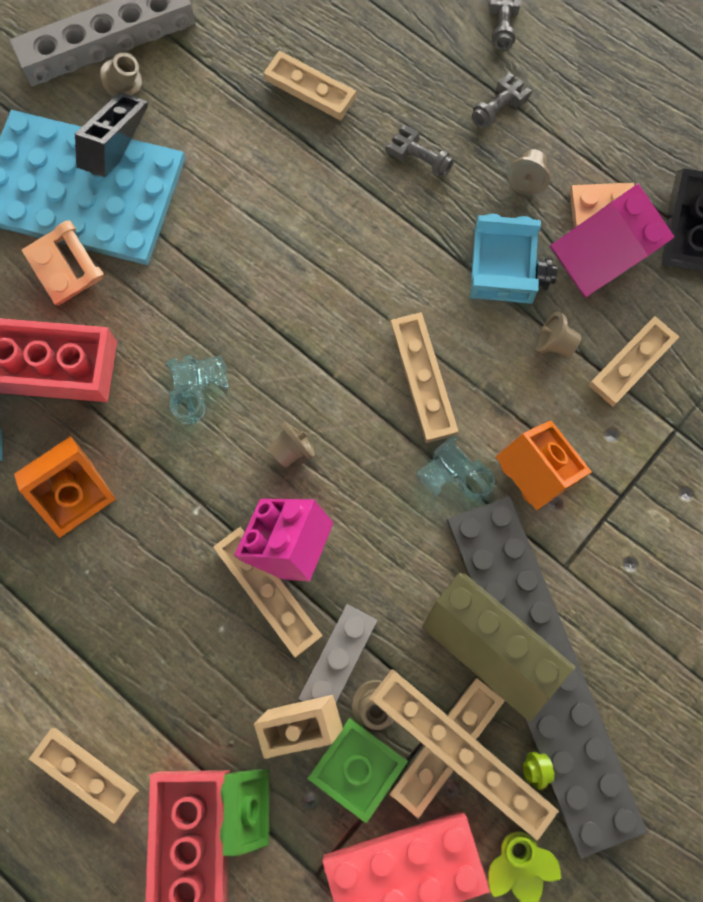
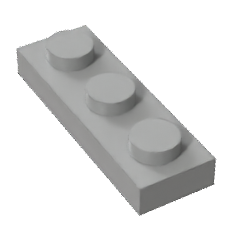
M348 604L346 605L298 699L307 701L333 695L335 703L337 702L377 623V619Z

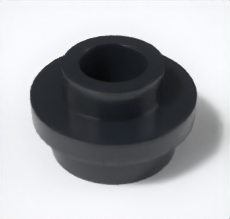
M545 258V261L538 260L536 263V279H539L538 286H541L542 290H548L550 284H555L557 278V265H552V258Z

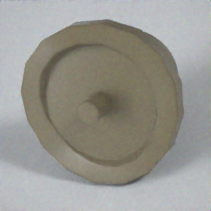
M118 53L114 56L113 60L103 63L100 69V81L103 88L113 97L119 92L135 96L142 85V77L138 72L139 64L132 55Z
M532 149L526 151L522 157L512 162L507 178L509 185L514 191L519 194L534 195L544 191L549 186L551 175L546 167V155L539 150Z
M556 311L551 314L542 327L535 350L540 354L548 351L555 352L568 358L578 348L581 335L568 326L567 317L562 312Z
M287 422L280 424L283 431L268 447L274 458L285 468L304 455L309 460L315 455L311 443L306 438L307 433L304 430L300 432Z
M367 681L359 686L354 693L352 700L353 716L364 728L380 730L395 722L394 719L369 699L382 681Z

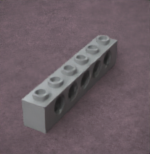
M113 0L10 39L32 87L48 82L50 79L63 74L74 72L89 64L103 61L105 58L123 51H129L149 41H155L175 31L184 30L196 24L190 0Z

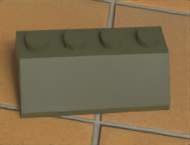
M458 573L437 599L422 625V628L529 722L533 720L576 668L574 664L466 574Z

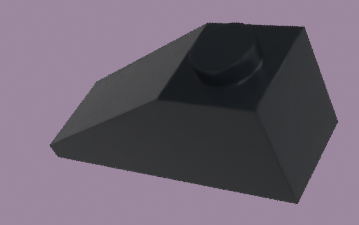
M119 92L75 133L76 168L96 176L106 177L120 163L148 107V101Z

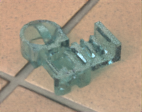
M192 355L183 356V361L181 362L176 358L166 362V366L173 372L175 389L169 391V407L173 415L184 424L198 422L205 413L206 405L203 400L202 390L199 387L204 389L206 384L209 386L210 383H216L217 386L222 385L224 389L229 388L226 364L222 356L203 359L197 362ZM215 366H218L219 379H217ZM192 397L197 398L198 405L196 409L194 408ZM183 399H186L188 415H180L178 413V406Z
M451 436L434 452L433 460L422 469L416 471L415 476L434 497L443 491L440 487L447 481L450 484L455 482L467 498L475 501L488 497L495 485V478L491 470L484 466L479 459L473 463L455 444L457 436ZM477 472H480L487 477L490 486H488V484ZM466 476H471L484 493L476 494L471 492L465 483Z

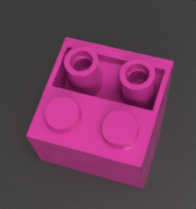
M260 499L234 556L238 560L280 579L310 582L333 526V521L315 500Z

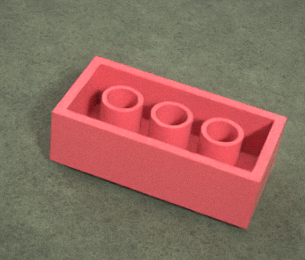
M0 319V393L108 402L117 340L108 327Z
M230 770L158 771L150 774L146 902H228L229 856H223V844L220 840V828L223 823L224 804L221 801L220 793L224 782V774H229Z
M461 810L324 854L323 865L334 902H462L490 892L467 817Z

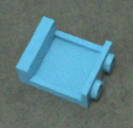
M498 214L478 216L474 229L470 298L533 303L538 292L539 279H536L538 233L541 228L540 220H532V218L526 216L508 218L501 217Z

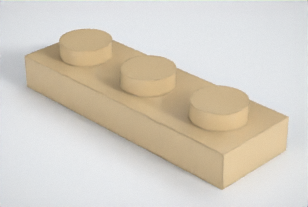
M281 51L276 54L263 73L265 81L340 121L356 99V91Z
M654 316L588 386L614 407L677 341L679 336Z
M56 728L49 730L29 758L35 765L113 824L119 821L139 792L138 789Z

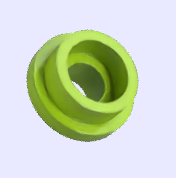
M528 753L526 761L523 763L525 779L537 790L545 789L547 784L554 781V769L551 760L546 754Z

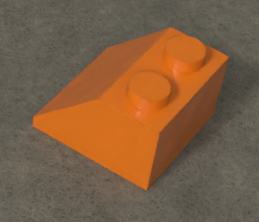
M552 420L522 433L496 456L503 472L513 479L521 490L523 498L533 505L536 511L553 501L592 472Z
M72 436L14 474L19 491L59 538L116 500L92 462Z

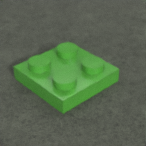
M349 718L343 726L341 733L330 745L308 777V780L367 824L408 761Z
M254 769L224 774V782L220 793L221 801L224 804L223 823L220 828L223 856H239L269 845L270 769Z

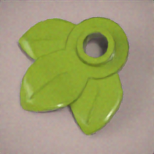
M523 831L511 832L503 839L501 855L491 862L488 870V885L493 897L501 896L511 889L520 902H539L543 890V880L557 881L561 879L560 866L555 856L550 851L537 847L535 840ZM518 843L523 844L525 847V852L520 857L513 855V847Z

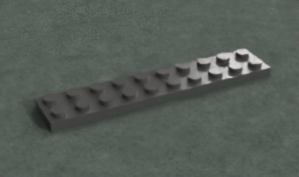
M509 496L448 518L447 524L467 575L576 666L533 720L529 722L524 718L536 752L546 754L553 765L554 781L549 783L577 857L582 859L647 833L648 831L511 497Z

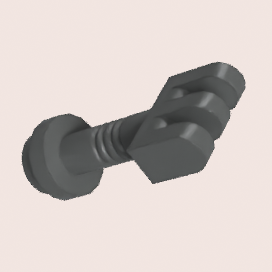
M490 0L489 13L499 14L498 27L492 33V42L499 50H507L515 42L516 34L515 30L510 27V15L519 14L520 0H512V2L508 0Z
M508 73L498 81L496 91L500 94L488 104L481 102L474 107L471 115L474 124L480 128L489 127L495 121V113L510 101L518 108L531 96L533 91L527 87L519 93L524 83L517 80L510 86L515 76Z
M406 125L401 126L399 129L400 134L394 135L392 138L393 143L389 142L385 147L389 155L402 162L409 153L433 166L432 173L437 176H446L454 164V159L451 158L450 153L443 150L436 154L418 144L420 140L419 132Z

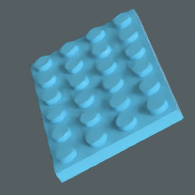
M11 110L0 136V228L41 238L53 231L60 223L70 220L75 226V234L85 250L149 265L186 159L184 152L131 139L120 163L106 177L96 176L76 168L75 133L82 127ZM65 240L60 242L61 244L67 245Z

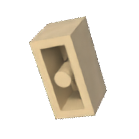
M333 695L268 709L254 723L264 759L331 745L343 730Z

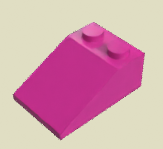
M637 183L549 247L583 297L586 298L672 240L674 235L639 183Z

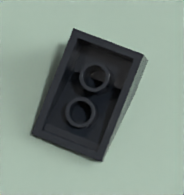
M685 168L676 171L667 218V226L674 235V238L664 244L662 265L703 271V171Z

